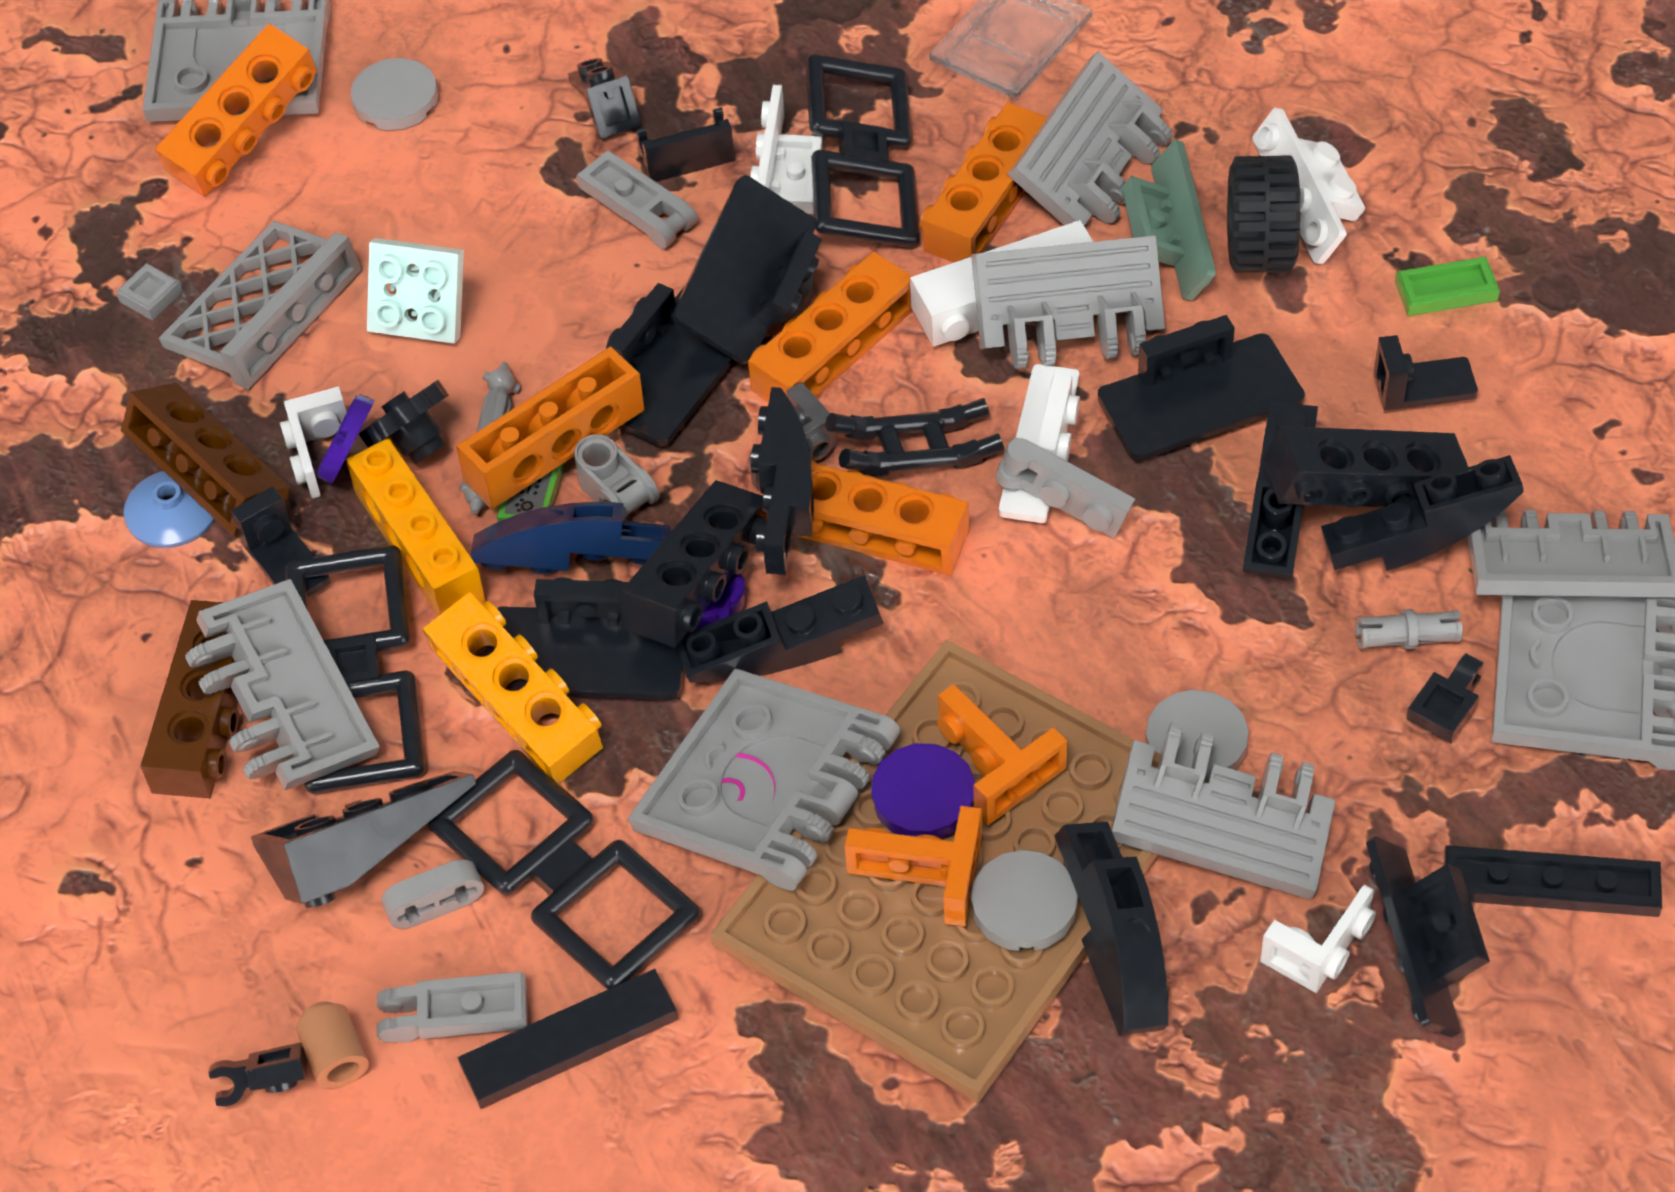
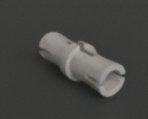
M1413 609L1401 610L1399 615L1358 616L1355 622L1356 637L1362 636V638L1357 639V645L1359 649L1402 645L1403 649L1410 650L1416 649L1418 644L1460 642L1463 632L1462 622L1455 623V620H1460L1461 615L1458 610L1416 614Z

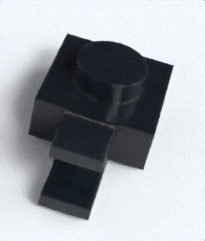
M1465 653L1448 679L1433 672L1408 707L1406 719L1452 743L1478 705L1479 695L1473 693L1481 680V676L1477 673L1482 668L1484 662Z
M300 1042L250 1053L248 1059L240 1061L221 1060L215 1062L210 1066L209 1078L215 1079L225 1076L234 1083L231 1089L216 1093L215 1103L217 1106L223 1107L233 1105L241 1099L245 1089L248 1087L250 1091L265 1088L267 1093L289 1090L297 1085V1081L305 1079L307 1059Z

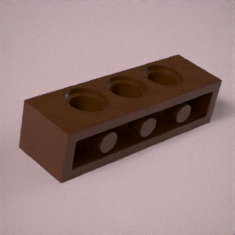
M177 383L130 392L121 432L233 537L239 536L231 510L272 486L283 498L284 505L286 504L290 486Z
M190 601L140 766L152 794L211 799L216 780H221L224 776L226 768V753L224 750L228 737H233L237 731L238 700L231 687L212 694L203 693L199 681L209 672L235 663L232 656L202 667L192 668L185 658L187 652L195 646L228 634L225 631L205 638L196 621L199 611L224 602Z

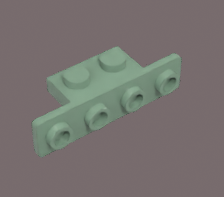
M1174 139L1151 167L1154 183L1131 176L1121 188L1133 238L1156 235L1158 261L1175 266L1182 298L1193 301L1204 287L1210 284L1216 274L1184 142Z

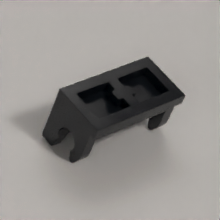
M722 107L713 109L714 124L678 132V134L659 139L647 140L646 128L636 129L638 154L647 177L658 182L734 162L732 129L729 120H724Z

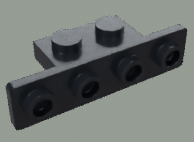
M1375 836L1366 842L1371 859L1369 868L1373 878L1378 883L1384 902L1383 915L1387 924L1392 929L1398 949L1397 962L1401 971L1406 976L1413 999L1411 1001L1412 1012L1422 1027L1452 1038L1461 1033V1027L1448 986L1490 962L1461 869L1447 863L1416 882L1406 850Z

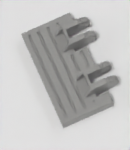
M1097 51L1087 60L1007 175L1063 225L1081 220L1085 226L1091 215L1096 216L1097 219L1106 224L1115 223L1121 214L1118 205L1122 204L1124 206L1125 204L1121 188L1125 184V180L1119 174L1131 156L1136 157L1137 160L1146 165L1154 163L1160 156L1161 150H1159V146L1167 145L1173 137V132H1171L1168 124L1166 125L1159 117L1163 109Z
M1156 235L971 255L981 349L1005 346L1003 325H1007L1010 356L1015 369L1026 368L1028 363L1026 322H1035L1038 355L1042 365H1053L1055 363V341L1095 336L1093 315H1097L1100 346L1105 359L1116 358L1118 354L1119 344L1115 313L1125 312L1128 346L1133 356L1139 355V344L1146 342L1145 331L1165 329Z
M1504 510L1486 525L1467 536L1476 595L1675 597V541L1669 514H1647L1645 528L1640 529L1636 512L1623 511L1619 529H1608L1605 511L1592 510L1591 515L1587 513H1547L1545 527L1539 528L1536 511L1524 510L1520 520V528H1508V519Z
M291 579L199 611L196 621L205 638L225 631L228 634L206 641L190 649L185 655L189 666L192 668L202 667L232 656L235 663L204 675L201 681H199L203 693L212 694L231 687L249 723L270 715L272 719L239 731L229 740L233 751L236 753L256 748L276 740L280 747L248 761L243 767L248 779L255 780L275 772L286 791L377 755L380 746Z
M1170 723L1163 743L1158 768L1151 767L1156 746L1134 740L1129 751L1111 824V831L1116 842L1309 900L1313 898L1317 891L1335 799L1318 794H1313L1308 803L1315 769L1313 764L1301 763L1294 777V788L1290 798L1276 793L1283 769V756L1271 752L1266 762L1258 798L1252 797L1256 776L1213 763L1208 773L1207 782H1203L1214 739L1212 734L1202 732L1200 737L1197 738L1193 750L1194 758L1191 768L1174 763L1183 736L1181 725Z

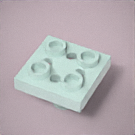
M380 238L370 241L367 331L455 344L460 339L464 250ZM388 283H391V291H394L395 289L397 290L396 294H390L387 291ZM408 309H414L411 315L417 316L416 320L409 317Z

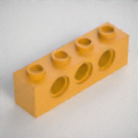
M387 438L346 458L355 494L389 545H395L401 550L403 566L436 615L442 614L468 592H471L481 604L486 602L478 567L390 439Z
M468 592L423 628L429 646L534 763L560 784L603 749L598 729L602 725L586 704L581 703L577 707L566 696L570 692L569 688L553 669L550 668L544 672L534 661L538 656L523 636L519 634L514 639L503 628L507 624L504 617L490 601L482 605L471 592ZM491 645L496 647L487 656H475L477 650L483 646ZM524 679L528 681L520 690H506L508 684L514 680ZM554 713L560 715L559 719L551 725L541 726L537 724L538 720L546 714Z

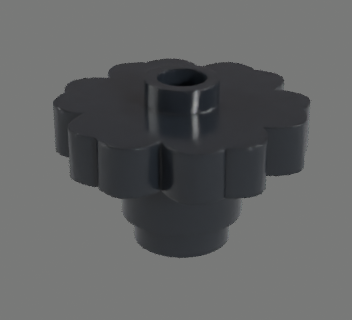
M439 379L411 398L403 391L381 406L386 415L365 428L358 435L367 448L390 436L404 457L409 455L414 464H417L446 444V441L440 434L444 430L429 409L449 396Z

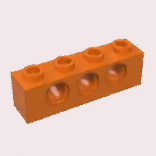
M268 23L155 148L165 171L203 197H206L214 187L220 186L228 177L230 169L242 155H247L254 149L259 136L268 126L281 119L287 105L293 98L311 85L317 69L310 50ZM275 78L269 83H263L267 79ZM247 109L242 114L234 115L239 110ZM212 141H218L213 146L205 147L208 143Z
M1007 102L997 117L993 116L989 119L980 141L976 146L972 145L968 148L962 166L955 175L948 176L934 205H928L922 213L919 228L923 231V250L951 262H957L971 257L972 254L983 253L1026 192L1007 174L1047 119V116Z
M874 251L862 262L851 266L839 282L829 290L821 292L809 308L798 317L790 319L779 334L766 345L759 346L748 360L751 391L769 402L771 387L782 388L786 394V390L802 382L817 397L913 312L910 277L913 276Z
M611 346L457 444L456 448L464 482L493 510L574 457L576 445L583 438L596 434L606 436L643 412L645 408L640 373Z
M811 460L814 491L812 537H797L952 575L969 533V501L958 499L950 494H937L913 488L901 482L892 483L868 477L857 471H844L820 465Z

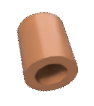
M328 1001L318 1002L308 1007L296 1024V1032L318 1085L322 1088L333 1089L343 1087L359 1079L367 1071L369 1061L346 1007Z

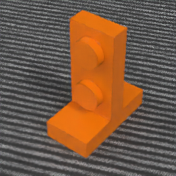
M955 684L938 694L939 718L937 719V724L940 731L952 744L959 743L971 755V759L979 772L985 776L973 785L974 808H982V821L987 826L1067 768V740L1054 727L1021 750Z
M960 806L954 842L944 841L933 835L914 837L891 834L880 828H867L865 830L848 828L845 842L847 873L945 886L943 896L944 924L966 927L982 840V808Z

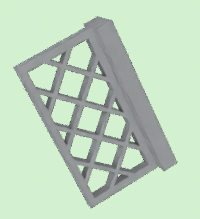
M273 221L159 337L163 348L228 372L235 385L249 390L362 270L349 237L334 232L329 239H325ZM278 239L290 243V246L267 252ZM314 253L305 263L300 264L299 257ZM292 259L291 267L269 273L270 265ZM261 268V275L239 281L246 272ZM285 283L278 292L272 293L271 286ZM263 289L264 296L241 302L240 295ZM232 298L233 305L210 311L216 302ZM257 312L249 322L243 323L242 316ZM234 319L235 326L212 332L211 325ZM203 327L204 335L186 340L181 339L188 331ZM229 342L220 353L214 351L213 346Z

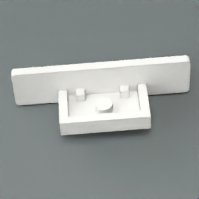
M773 85L770 101H763L761 123L762 128H766L765 133H758L756 139V159L760 160L759 166H752L750 177L807 214H813L811 156L814 151L823 150L822 136L782 134L784 122L782 85Z
M1273 108L1253 135L1252 140L1260 156L1291 155L1298 168L1300 185V236L1313 262L1324 264L1346 237V230L1339 218L1356 221L1366 208L1356 191L1355 183L1349 178L1340 160L1339 152L1333 145L1323 141L1314 142L1299 139L1284 110Z
M1035 364L1033 366L1016 438L1026 439L1068 461L1071 433H1067L1069 424L1076 425L1080 405V396H1076L1079 383L1078 370ZM1020 487L1016 489L1003 488L999 504V516L1045 523L1050 506L1039 497Z

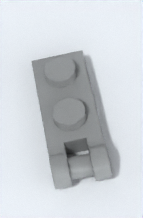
M609 150L576 175L580 189L648 234L652 242L661 249H665L672 244L680 230L687 231L698 222L696 212L688 203ZM664 212L669 217L666 220H663L658 216H660Z
M1016 438L1009 442L1004 453V459L1000 462L995 474L996 480L1002 487L1007 489L1020 487L1039 497L1047 505L1061 509L1083 521L1091 529L1101 531L1112 538L1116 537L1135 501V498L1023 438Z

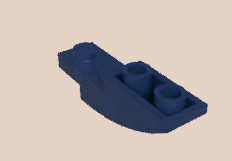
M582 502L555 505L517 514L474 534L471 558L474 563H481L483 567L488 569L502 570L509 566L529 567L532 571L540 574H553L558 572V570L569 571L570 553L580 554L583 558L597 561L605 560L609 556L629 558L631 562L643 565L670 534V525L623 521L624 503Z

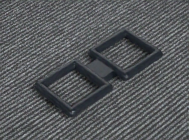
M819 54L809 55L806 59L809 129L815 135L839 139V152L816 150L811 156L816 231L829 236L908 248L916 247L920 242L915 170L910 164L888 161L887 147L906 149L912 143L906 72L896 67ZM824 73L890 84L894 129L827 119ZM830 170L898 180L901 228L833 218Z
M395 545L293 560L285 566V581L291 579L307 611L305 578L383 566L390 630L323 641L354 699L397 692L404 759L340 769L304 783L306 791L311 794L417 778L425 772L426 765L415 675L408 670L380 674L378 651L403 648L411 641L401 550Z
M519 750L509 751L476 778L474 786L428 822L429 829L463 860L472 861L478 873L499 893L510 895L530 878L549 896L532 910V922L607 990L631 979L700 917L699 906L625 841L614 840L594 858L580 848L574 841L593 825V814ZM513 774H516L568 820L511 868L505 870L454 823ZM619 864L674 913L618 962L611 965L563 922L558 915Z

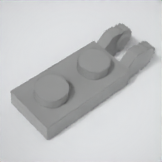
M512 972L417 981V985L384 989L377 993V1008L388 1013H406L417 1009V1015L390 1017L388 1019L384 1018L382 1021L380 1020L377 1023V1037H379V1040H383V1042L402 1043L412 1042L419 1036L420 1039L519 1030L528 1025L527 981L525 973Z

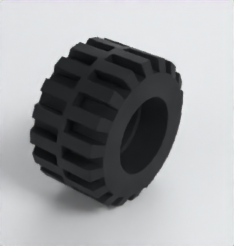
M1291 155L1235 156L1229 168L1227 193V239L1230 264L1235 273L1291 272L1297 261L1300 237V185L1297 165Z

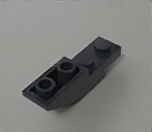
M771 387L768 406H760L758 434L763 435L761 444H753L751 452V473L759 474L760 491L764 494L763 513L768 514L767 523H759L757 527L756 553L764 554L766 574L786 575L792 536L812 537L814 491L808 442L802 423L782 388Z
M1270 400L1243 572L1290 579L1293 577L1304 505L1279 504L1264 464L1263 456L1281 426L1316 427L1318 406Z
M1511 456L1489 459L1474 466L1434 475L1429 479L1413 483L1416 493L1415 499L1392 503L1381 509L1356 516L1344 517L1336 522L1322 525L1324 541L1334 570L1382 557L1386 571L1437 553L1483 527L1524 492L1522 481Z
M863 575L774 611L771 610L766 601L695 629L693 632L686 633L678 643L677 649L689 682L726 681L735 668L763 676L825 659L842 652L839 641L884 623L866 576Z
M1108 821L1063 825L1054 836L1091 927V930L1081 940L1119 1035L1164 1030L1168 1026V992L1163 949L1154 907L1137 856L1122 858Z

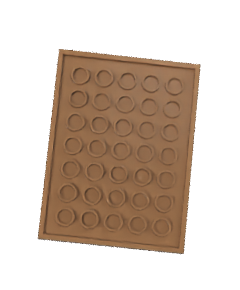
M945 640L885 715L898 724L901 732L890 749L885 750L886 755L883 759L896 749L912 744H937L955 751L968 763L975 783L985 777L974 765L971 755L959 743L952 744L938 727V694L953 684L1021 750L1054 727L1067 740V768L987 826L982 821V840L975 878L986 863L1001 854L1018 850L1045 853L1060 861L1067 869L1054 835L1063 825L1108 821L1111 828L1129 751L1134 739L960 646ZM1154 751L1151 767L1158 768L1161 755ZM851 757L849 761H854L863 766L870 778L862 789H857L858 797L838 825H831L834 832L828 841L822 843L821 841L817 842L815 839L805 838L795 829L790 834L797 839L811 844V847L815 848L814 850L817 852L816 859L810 867H806L807 872L796 889L790 891L772 885L762 875L758 874L710 933L711 943L979 1103L1087 954L1081 939L1091 930V927L1078 897L1075 922L1064 938L1048 948L1035 951L1034 947H1020V951L1008 950L988 940L977 927L973 916L971 900L966 927L944 924L943 896L945 886L848 874L845 857V842L848 828L861 830L880 828L895 834L878 819L872 801V779L879 765H870L867 762L863 763ZM956 831L940 839L954 842ZM1116 842L1122 858L1137 856L1143 875L1158 856V854Z

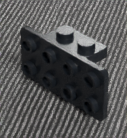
M748 175L741 176L735 182L673 309V321L742 365L748 364V360L753 352L761 345L768 328L783 316L787 319L790 318L796 311L802 300V295L798 293L802 281L805 283L817 268L819 259L815 257V254L822 239L813 234L816 228L815 219Z
M657 283L646 297L638 300L632 315L621 328H616L611 333L606 349L611 346L640 373L645 410L618 428L657 446H666L673 440L735 360L673 321L672 312L684 287L675 297L674 289L661 283Z
M1223 315L1209 321L1197 322L1191 327L1167 335L1155 336L1149 341L1140 343L1138 374L1100 387L1098 390V402L1129 456L1133 460L1141 461L1267 418L1270 400L1303 404L1305 392L1269 335L1259 333L1234 342L1235 328L1228 316Z
M565 577L536 579L534 589L536 607L501 606L497 608L507 623L503 628L514 639L519 634L523 636L536 652L538 658L534 661L544 672L551 668L562 678L570 691L566 694L567 697L674 700L680 696L684 667L677 646L674 648L621 629V590L628 582L617 579H607L604 581L573 580ZM488 645L485 656L491 654L496 647ZM524 679L514 680L508 684L506 690H520L528 681Z

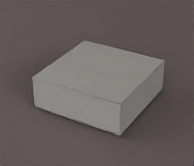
M147 263L116 291L120 303L152 321L183 293L180 281Z

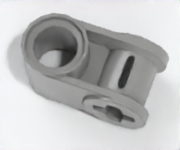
M596 434L589 435L577 443L574 452L579 486L594 502L624 503L623 521H627V515L645 503L654 504L659 500V491L650 475L641 466L635 464L612 439Z

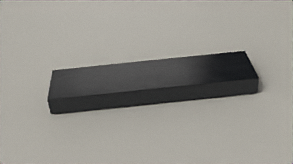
M1445 845L1443 866L1448 863L1461 869L1470 900L1473 903L1659 917L1662 910L1661 862Z
M652 969L457 1058L480 1109L679 1020L678 1013L656 969Z

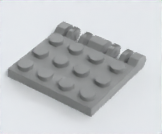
M158 0L142 109L146 122L181 120L268 23L308 48L317 69L311 85L293 98L287 105L283 115L319 113L327 25L330 22L331 16L330 0H309L308 10L306 0H292L291 11H281L280 0H266L265 12H262L261 0H227L225 14H223L222 0H208L206 15H198L195 0H183L181 13L178 0ZM275 78L267 79L263 83H269ZM247 109L239 110L234 115L242 114Z
M1501 595L1491 742L1649 761L1656 768L1675 770V597Z
M735 668L628 819L633 830L762 875L772 885L792 891L796 889L807 872L806 867H810L817 857V852H815V848L811 847V844L789 835L793 828L805 838L815 839L817 842L821 841L822 843L824 841L827 842L834 832L831 825H838L858 797L857 789H862L870 778L863 766L854 761H849V759L842 756L847 752L857 761L867 762L874 766L876 764L879 765L886 755L885 750L890 749L901 730L898 724L888 716ZM738 753L754 756L769 767L775 780V795L773 781L767 770L752 760L735 758ZM723 778H734L744 785L745 796L742 801H737L740 796L739 787L734 783H722Z

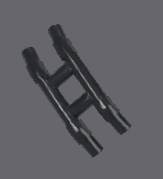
M984 398L965 405L958 404L950 408L939 409L936 412L876 418L873 416H846L830 413L825 422L827 431L843 434L847 438L872 440L875 437H879L884 452H860L843 449L839 455L840 467L856 470L869 476H885L891 472L947 466L955 468L968 467L982 462L983 458L1005 451L999 433L977 441L974 439L962 444H953L952 447H949L944 432L969 426L968 423L990 416ZM923 432L930 449L904 452L898 434Z

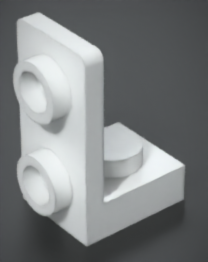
M339 386L284 401L289 420L280 422L287 449L297 447L299 454L290 457L297 484L307 483L312 499L321 497L306 442L327 438L337 433L346 415Z
M1365 884L1362 886L1323 945L1316 943L1304 930L1297 927H1287L1274 919L1263 935L1260 962L1317 993L1327 977L1335 980L1343 970L1350 951L1346 949L1353 938L1356 937L1362 940L1370 930L1376 917V911L1371 909L1374 889Z

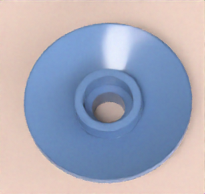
M164 471L155 473L136 485L129 494L124 506V519L130 533L138 541L152 547L172 548L188 544L205 534L215 522V519Z

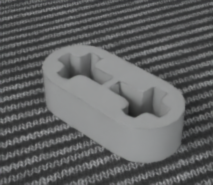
M456 860L392 885L383 894L382 905L393 927L407 929L475 902L482 895L484 885L472 861Z

